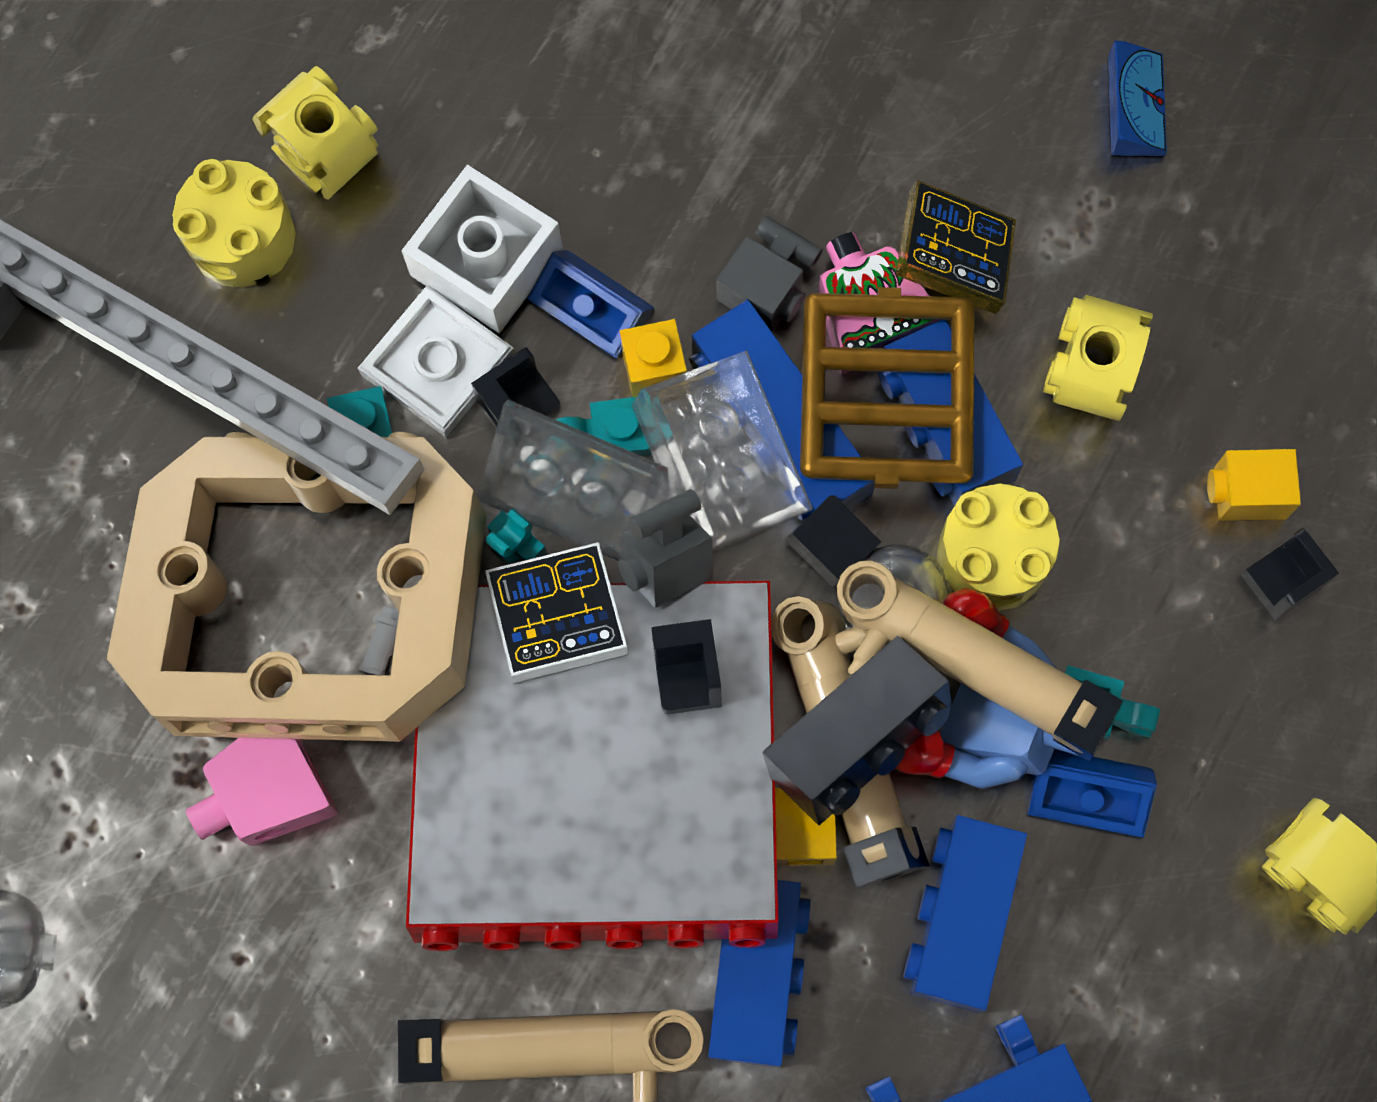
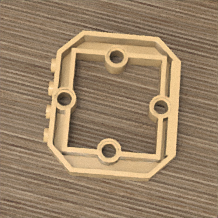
M231 432L225 437H203L140 488L107 660L149 713L173 736L400 742L465 687L487 514L474 490L424 437H418L406 432H395L388 437H382L419 458L425 469L399 503L414 504L409 543L398 544L387 550L380 559L376 569L377 581L399 612L390 676L309 674L296 658L289 653L281 651L269 652L260 656L251 664L247 673L186 672L195 617L207 615L217 609L227 593V580L223 572L207 554L216 502L302 503L309 510L318 513L332 512L343 506L344 503L369 502L322 475L315 480H310L317 473L316 471L263 440L242 432ZM194 573H197L196 577L191 582L187 583L186 585H183L184 581L189 576L193 575ZM417 575H423L418 584L410 588H403L408 579ZM293 681L290 689L284 695L274 698L276 690L281 685Z

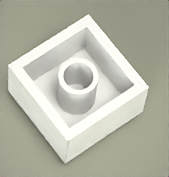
M466 165L402 249V254L411 277L425 286L428 285L451 303L500 334L532 291L551 254L561 251L563 246L557 221L474 168Z

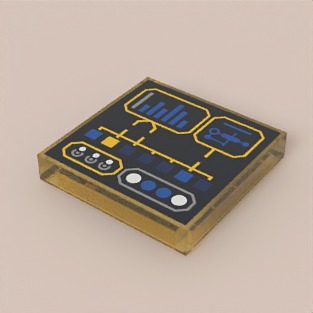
M917 180L908 195L895 275L950 297L968 298L973 302L974 306L997 314L1006 302L1016 219Z

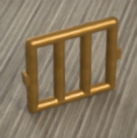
M879 287L877 295L812 293L806 297L804 301L800 471L806 478L874 481V488L898 489L899 481L967 483L972 479L974 474V304L970 299L965 297L901 296V288ZM826 316L951 320V351L826 347ZM825 370L950 373L951 405L825 401ZM824 424L951 428L950 460L823 456Z

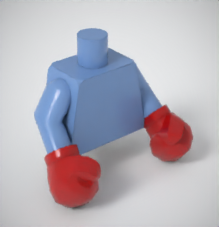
M963 588L948 594L942 601L943 605L1057 668L1037 643L1009 625V619L999 613L994 603L983 592ZM961 683L953 701L950 715L944 723L941 732L937 731L930 736L922 735L906 749L902 761L895 769L901 773L929 775L935 778L946 776L965 784L985 789L1017 781L1025 773L1042 774L1046 771L1054 749L1074 755L1077 754L1053 741V736Z

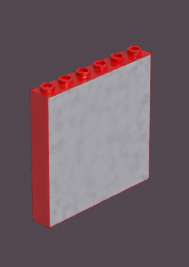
M707 581L657 608L639 590L636 592L632 591L626 583H610L627 644L628 655L517 683L512 681L489 585H478L465 687L415 728L406 929L414 943H422V948L430 951H452L459 948V942H483V947L486 949L508 951L518 949L520 942L544 941V946L550 949L572 950L581 947V941H606V946L610 948L635 949L643 945V940H667V945L670 947L689 949L703 946L704 939H729V945L740 948L760 947L766 944V939H777L778 885L775 782L769 776L762 753L774 742L770 581ZM711 619L721 681L722 707L664 714L661 707L651 627Z

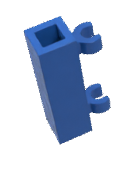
M1022 1014L995 1026L1014 1065L937 1101L1092 1102L1065 1044L1053 1046L1039 1053ZM890 1076L865 1087L871 1102H901Z

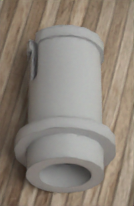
M383 606L381 614L374 615L372 621L377 625L363 663L358 669L359 672L368 675L390 676L399 617L397 609Z

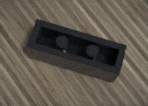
M897 635L762 752L770 778L818 826L832 814L835 816L843 814L856 802L860 795V789L877 774L884 776L890 773L902 761L906 749L922 735L930 736L944 725L952 709L949 681Z

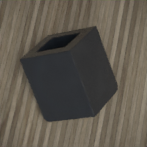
M527 347L521 349L471 383L477 402L507 444L551 416L561 407L560 400L538 372L534 356Z
M834 495L827 497L799 527L785 538L786 542L832 587L838 584L841 574L849 566L863 561L881 543Z
M1301 528L1293 533L1281 546L1248 567L1241 576L1276 621L1321 590L1339 572L1304 528Z
M711 619L651 627L662 712L664 714H675L722 707L721 681Z

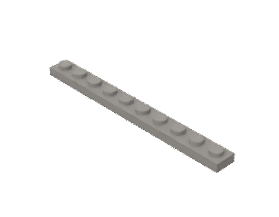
M0 219V281L21 300L391 515L425 470L420 459Z

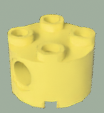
M315 66L308 73L301 72L259 110L252 120L262 137L272 131L274 134V145L271 149L282 162L315 193L323 189L321 191L323 198L329 200L378 154L376 149L378 144L372 136L378 129L372 119L357 105H354L349 110L335 95L338 92V88L333 80L321 68Z
M216 159L204 160L196 166L193 175L186 180L176 195L172 215L174 231L203 275L220 285L239 288L256 285L255 280L262 279L267 274L271 278L280 272L292 255L296 231L283 195L275 180L267 172L249 162L232 160L220 162Z
M1085 295L1083 300L1074 297L1071 306L1067 308L1058 338L1068 342L1065 353L1057 352L1055 360H1052L1043 393L1054 395L1053 403L1120 421L1127 407L1126 404L1121 403L1123 394L1127 392L1132 393L1150 334L1151 327H1147V325L1150 324L1153 313ZM1096 348L1102 351L1106 356L1108 364L1097 365L1087 357L1085 349Z
M1001 483L978 487L960 496L946 519L940 535L936 556L940 575L950 589L951 587L954 592L963 588H970L983 592L994 603L998 611L1016 608L1034 595L1048 576L1057 559L1060 538L1055 518L1049 511L1047 501L1040 494L1028 492L1021 487Z
M1313 797L1288 829L1265 849V854L1269 859L1261 867L1285 890L1290 891L1292 888L1297 892L1302 890L1313 900L1307 907V910L1330 931L1335 933L1338 930L1346 935L1351 930L1358 934L1377 911V843L1342 813L1333 822L1323 814L1329 809L1330 805Z

